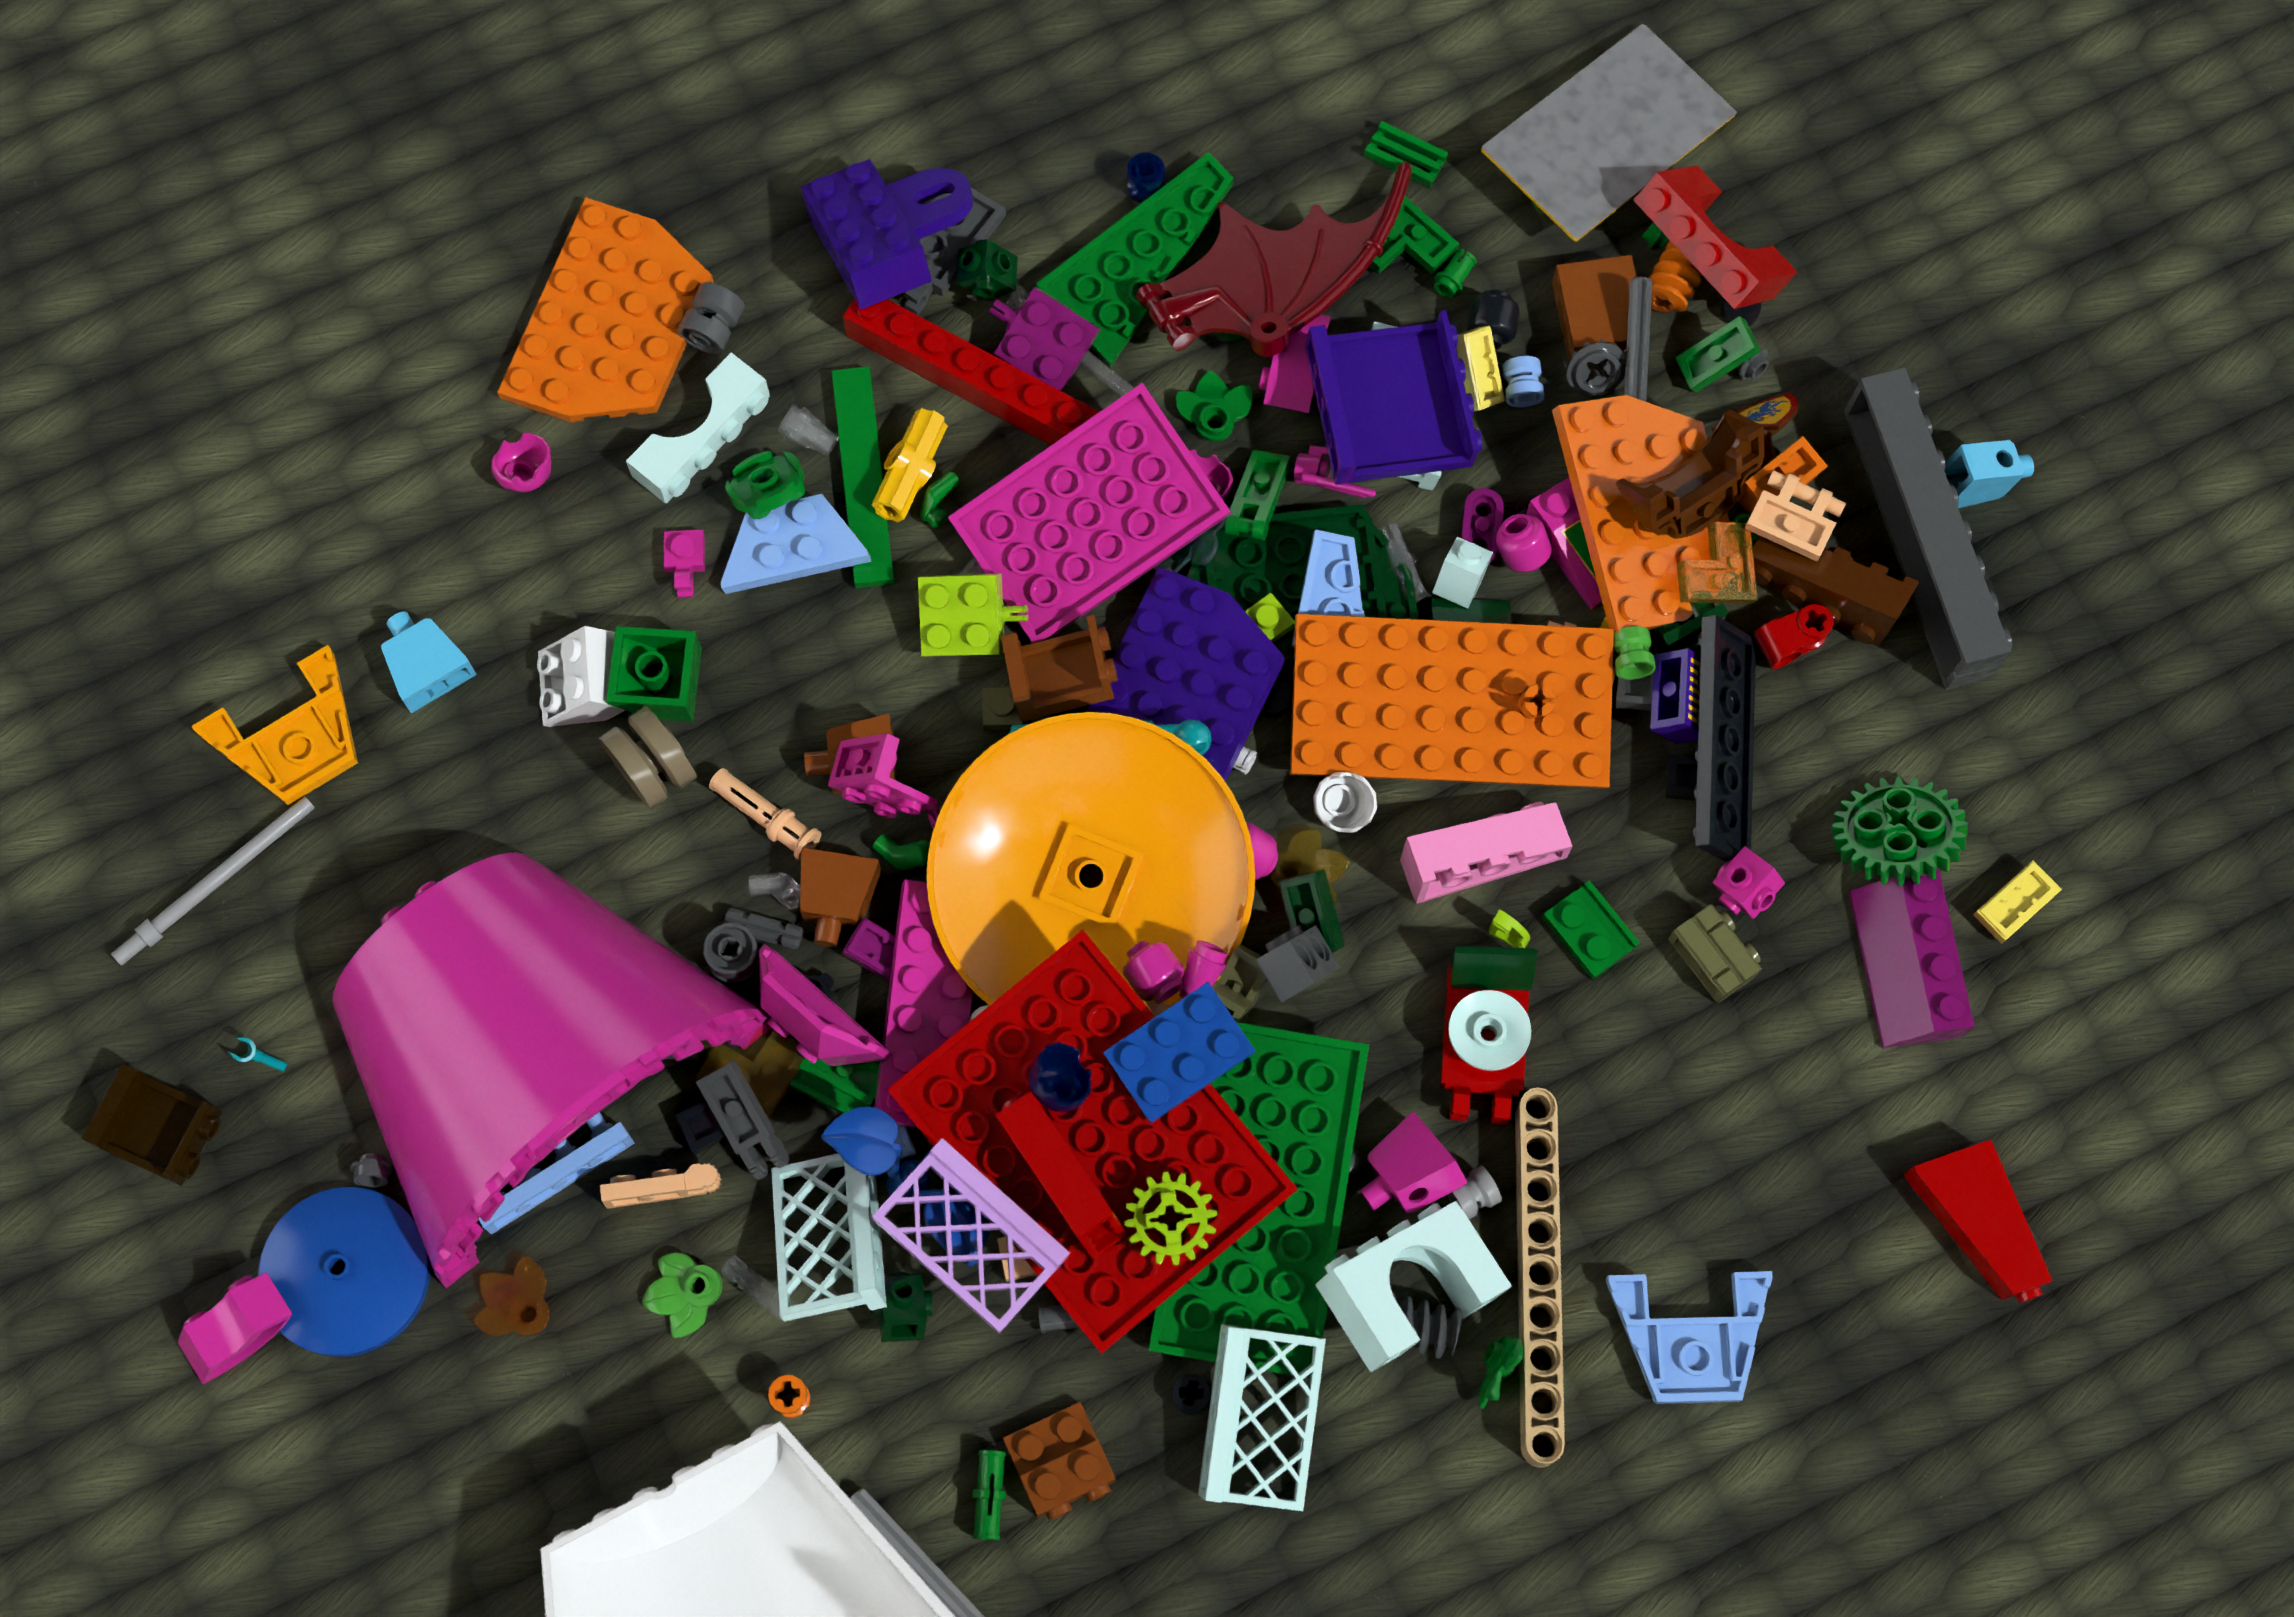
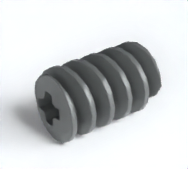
M1392 1292V1294H1393V1296H1394V1298H1395V1300H1396L1395 1292ZM1406 1295L1399 1307L1420 1338L1418 1342L1419 1354L1424 1355L1431 1344L1434 1345L1437 1359L1442 1357L1446 1349H1451L1453 1357L1462 1321L1461 1309L1455 1308L1450 1316L1446 1318L1444 1304H1438L1433 1313L1430 1314L1428 1300L1423 1299L1414 1310L1411 1296Z

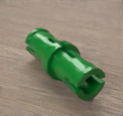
M979 1450L977 1489L972 1490V1499L976 1500L972 1539L998 1541L1000 1540L1001 1501H1006V1492L1002 1491L1006 1452Z

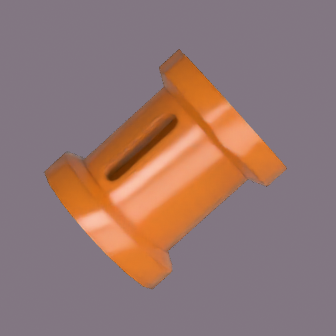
M794 1375L778 1377L772 1382L768 1393V1398L773 1408L787 1418L801 1416L810 1405L811 1396L809 1389L801 1379ZM792 1386L795 1392L800 1394V1397L794 1398L792 1401L793 1406L788 1407L779 1397L786 1394L787 1387Z

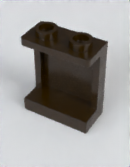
M122 1064L81 1139L98 1149L182 1186L186 1178H191L200 1164L199 1154L206 1141L212 1140L220 1127L221 1120L219 1117L222 1111L206 1101L202 1102L151 1079L134 1068Z

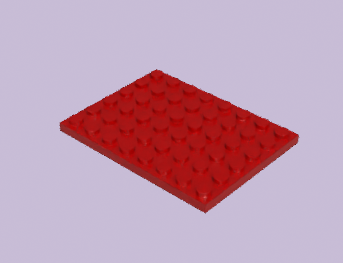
M1081 930L887 1090L933 1147L943 1138L1070 1252L1063 1264L1044 1284L1102 1354L1296 1192L1298 1188L1211 1083L1150 1124L1103 1052L1145 1025L1155 1016L1085 931ZM1028 1092H1032L1128 1234V1236L1094 1259H1092L995 1116L1002 1111L1003 1105L1014 1096H1024ZM1163 1172H1168L1171 1182H1177L1181 1173L1186 1174L1185 1185L1189 1187L1196 1181L1201 1182L1197 1192L1200 1197L1206 1194H1211L1212 1199L1205 1204L1206 1210L1217 1211V1216L1207 1219V1224L1216 1229L1215 1234L1204 1233L1202 1237L1209 1245L1205 1250L1196 1245L1193 1248L1195 1259L1191 1261L1185 1253L1180 1254L1179 1265L1175 1266L1171 1256L1165 1255L1161 1264H1157V1253L1154 1251L1143 1257L1141 1251L1145 1244L1142 1241L1131 1244L1129 1240L1137 1233L1136 1228L1125 1227V1221L1133 1219L1135 1213L1126 1209L1127 1203L1137 1204L1139 1201L1133 1192L1134 1189L1138 1188L1146 1192L1149 1189L1146 1180L1148 1177L1155 1180L1156 1184L1162 1183ZM1175 1190L1176 1200L1186 1208H1197L1192 1198L1181 1191ZM1160 1192L1148 1200L1142 1214L1153 1213L1161 1203ZM1166 1207L1165 1215L1158 1216V1219H1151L1150 1222L1167 1224L1168 1231H1174L1178 1222L1183 1221L1185 1218H1192V1216L1176 1214L1174 1207ZM1200 1223L1188 1225L1181 1233L1182 1246L1195 1236ZM1156 1229L1144 1230L1154 1243L1166 1247L1164 1235ZM1013 1243V1246L1017 1249L1018 1252H1023ZM1031 1258L1025 1259L1038 1276L1044 1271Z

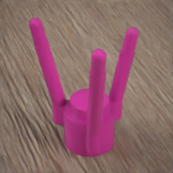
M1311 445L1309 454H1298L1294 471V481L1296 484L1323 487L1361 498H1366L1367 496L1374 497L1376 495L1373 489L1351 483L1335 485L1334 479L1329 478L1331 471L1330 460H1324V456L1329 455L1327 447Z

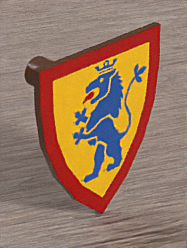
M1790 392L1765 399L1737 411V413L1764 426L1765 459L1763 463L1770 462L1776 458L1771 437L1784 428L1798 412L1799 404L1797 397ZM1718 424L1712 427V432L1715 430Z

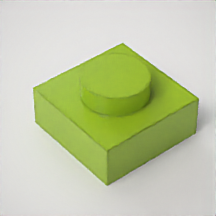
M1272 593L1245 611L1272 643L1295 628V621Z

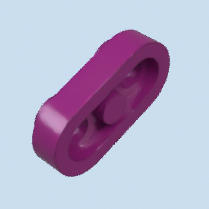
M1479 488L1472 491L1466 498L1463 509L1461 538L1474 544H1482L1485 549L1493 552L1489 562L1491 563L1499 551L1496 545V534L1502 525L1504 503L1501 496L1494 490ZM1478 508H1485L1488 510L1489 515L1480 516L1476 510Z

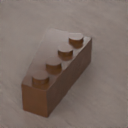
M1762 536L1758 538L1742 566L1743 571L1748 574L1751 580L1760 585H1769L1780 591L1783 597L1793 604H1803L1804 606L1818 604L1826 607L1832 613L1833 625L1838 624L1849 630L1858 641L1865 644H1873L1877 647L1880 646L1897 621L1920 582L1908 576L1905 577L1903 582L1887 576L1888 568L1875 562L1870 567L1859 564L1853 560L1850 551L1838 546L1836 548L1828 547L1824 549L1817 562Z

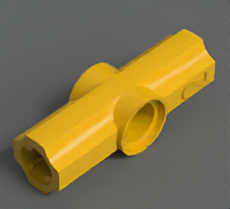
M923 408L917 410L907 427L903 439L894 446L886 458L884 468L887 470V473L872 502L875 513L885 520H892L898 523L904 520L917 491L927 483L934 472L936 462L933 460V457L948 427L944 421L945 417L935 410L930 411Z

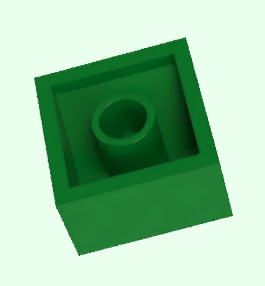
M616 626L606 699L607 704L635 713L643 706H647L659 720L693 722L702 652L696 632Z

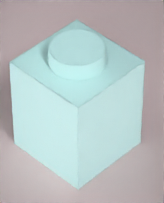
M1457 537L1444 560L1432 593L1468 609L1481 585L1493 552Z

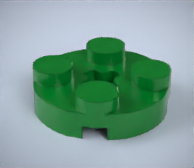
M766 451L748 457L739 463L732 471L734 479L731 483L727 480L725 485L733 506L741 512H747L752 519H762L771 510L777 509L789 501L801 498L805 494V487L803 485L805 475L799 460L794 454L782 451L784 457H773L771 451Z

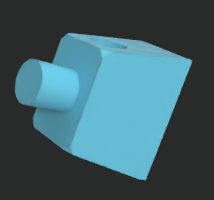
M2010 440L1961 445L1945 461L1944 472L1949 485L1952 484L1956 488L1959 499L1958 508L2003 497L2022 478L2033 475L2034 462L2029 454L2018 455L2014 443Z
M399 612L388 619L386 625L394 637L381 645V649L399 696L411 713L477 675L467 657L431 618H425L414 624L407 612Z

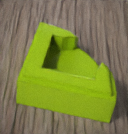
M1499 909L1490 925L1489 934L1513 948H1525L1530 941L1529 933L1517 920Z

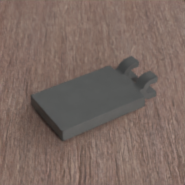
M971 188L973 206L963 220L949 228L919 239L923 246L932 281L905 292V297L909 299L905 304V309L919 315L928 302L932 291L941 297L946 293L957 279L959 249L975 244L978 240L988 239L1006 217L1005 207ZM950 193L940 195L921 204H929L949 196Z

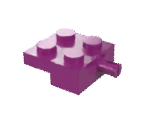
M1034 287L1024 305L1016 311L997 299L993 305L1005 312V314L994 307L990 308L989 313L1008 325L1005 336L994 354L1014 367L1063 392L1101 329L1040 288Z

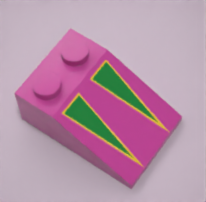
M1567 478L1532 499L1526 515L1537 517L1544 524L1551 541V556L1590 610H1593L1603 603L1570 478Z

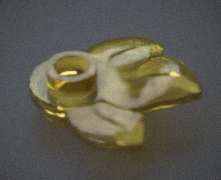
M1310 829L1299 832L1291 839L1287 852L1278 855L1277 864L1270 875L1273 883L1280 889L1278 881L1287 879L1283 874V870L1287 867L1295 868L1298 875L1324 869L1333 902L1336 904L1338 898L1331 884L1343 876L1349 867L1350 860L1336 851L1321 848L1322 837L1320 830Z

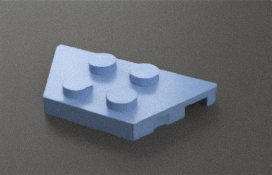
M823 494L789 501L783 506L771 510L762 519H752L747 512L745 513L721 580V588L725 594L868 563L871 562V557L867 549Z

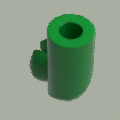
M883 833L872 846L878 854L898 870L905 871L927 865L930 842L927 840H919L918 842L900 846L890 836Z

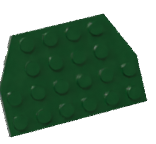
M1362 504L1273 514L1269 523L1268 534L1264 541L1253 539L1251 534L1240 533L1239 536L1227 535L1225 533L1226 519L1202 534L1187 575L1188 578L1228 592L1244 611L1272 593L1295 621V616L1299 610L1313 533L1315 530L1354 538L1361 584L1359 587L1362 609L1365 617L1419 620L1412 572L1396 556L1389 546L1388 539L1381 530L1375 527L1372 517ZM1248 516L1246 518L1255 519V516ZM1295 628L1273 643L1285 658L1283 666L1294 665V648L1291 646Z

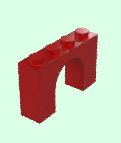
M1698 165L1657 172L1633 201L1734 309L1774 299L1798 273L1773 245L1758 249L1746 248L1731 240L1711 222L1705 211L1722 191Z

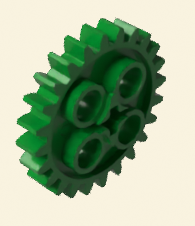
M1897 776L1894 785H1889L1884 778L1880 779L1878 788L1865 783L1864 794L1854 790L1851 791V801L1842 800L1840 802L1841 811L1834 813L1835 823L1832 824L1835 852H1841V862H1851V872L1853 873L1865 869V880L1872 879L1876 874L1880 875L1881 885H1885L1890 878H1896L1898 886H1903L1905 878L1910 877L1916 885H1919L1920 875L1923 874L1934 880L1936 879V868L1945 872L1950 871V861L1959 862L1960 851L1966 849L1968 824L1965 822V810L1958 809L1957 798L1948 800V790L1943 789L1934 793L1933 782H1929L1922 788L1918 787V778H1913L1910 784L1906 785L1903 784L1902 778Z

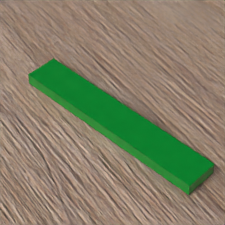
M870 366L832 370L848 527L867 549L871 557V562L853 566L855 587L860 589L894 585L888 520L877 515L875 508L872 506V502L883 481Z

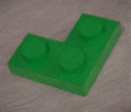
M1405 196L1396 222L1382 247V254L1376 257L1369 267L1379 275L1402 252L1406 251L1429 273L1433 274L1454 255L1455 251L1459 248V243Z

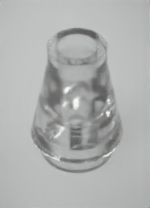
M793 405L778 429L779 432L785 435V440L818 451L825 456L830 454L839 438L805 406L801 409Z

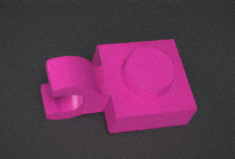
M703 530L664 531V569L666 573H674V588L677 590L678 598L694 597L693 572H705V534Z

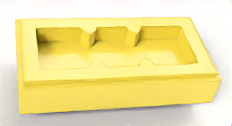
M1478 327L1458 334V357L1463 359L1466 369L1464 387L1466 393L1472 395L1474 411H1480L1504 402L1505 398L1491 327Z
M2032 860L1973 915L2002 944L2062 889Z

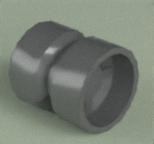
M704 282L700 285L692 300V307L694 309L686 311L677 328V333L685 339L687 344L710 355H720L731 337L729 328L736 327L745 310V304L729 289L715 283Z
M724 923L715 927L707 935L704 942V956L714 977L719 982L730 988H742L750 985L759 977V947L753 933L745 926L737 923Z

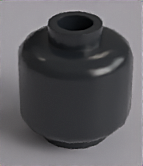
M1487 290L1483 292L1482 295L1473 299L1470 305L1467 331L1478 327L1490 326L1495 350L1500 349L1501 345L1512 342L1516 337L1520 314L1518 304L1507 292L1501 290Z

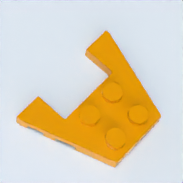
M329 645L297 663L317 696L246 739L242 737L228 712L223 707L192 725L193 730L199 737L286 805L292 804L358 764L336 658Z

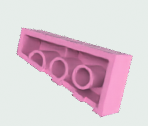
M1535 802L1523 807L1520 811L1507 814L1499 813L1486 819L1409 836L1406 839L1400 862L1415 904L1565 859L1568 857L1573 846L1557 803L1544 805L1543 802Z

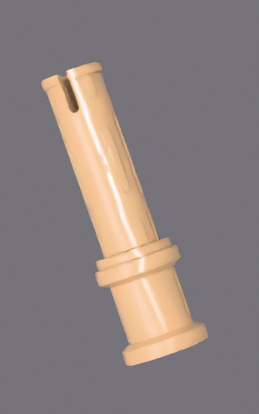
M725 768L718 770L712 777L709 789L717 792L741 812L764 827L767 837L773 842L780 841L792 850L797 860L801 861L802 848H816L822 835L821 831L817 828L810 829L795 818V813L792 810L786 808L780 810L755 790L730 774ZM738 791L743 796L752 801L754 804H756L758 806V809H755L749 803H747L738 795H736V792ZM790 831H793L795 834H797L799 836V839L792 836L790 834Z

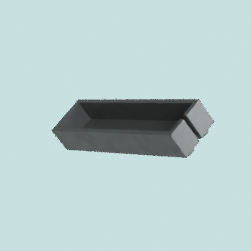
M1905 367L1861 378L1844 409V414L1904 578L1908 576L1920 581L1911 597L1945 690L1990 679L2000 667L1999 665L2012 652V638L2009 630L2006 627H2002L1998 616L1999 605L1997 597L1987 587L1984 579L1985 566L1983 560L1979 555H1975L1971 544L1972 532L1970 525L1965 519L1962 520L1958 509V493L1954 485H1949L1944 472L1945 459L1943 453L1935 448L1931 437V421L1926 414L1923 415L1918 402V386L1914 380H1910Z

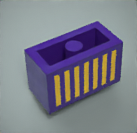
M1689 648L1655 654L1656 669L1653 672L1650 730L1675 744L1697 741L1699 726L1696 712L1699 708L1700 698L1697 676L1700 670L1701 656Z

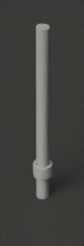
M305 796L153 920L149 921L146 919L134 929L137 933L114 950L111 955L122 966L147 945L151 948L163 938L162 933L308 815L315 807Z

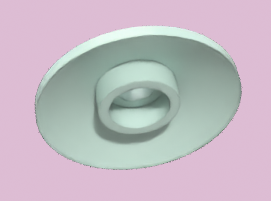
M1483 990L1466 996L1456 1005L1449 1020L1448 1034L1454 1051L1464 1062L1477 1069L1497 1071L1512 1066L1525 1054L1531 1040V1023L1525 1009L1513 997L1499 991ZM1484 1029L1492 1030L1495 1034V1039L1491 1041L1483 1039L1481 1031Z

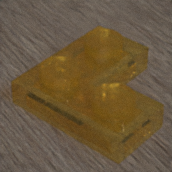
M1715 522L1707 526L1711 560H1683L1677 563L1680 602L1750 604L1758 600L1751 531L1745 529L1747 523Z
M773 1030L753 1062L721 1044L714 1047L696 1077L700 1080L736 1060L769 1119L789 1088V1083L796 1075L804 1056L796 1050V1046L800 1043L798 1040L789 1035L784 1038Z

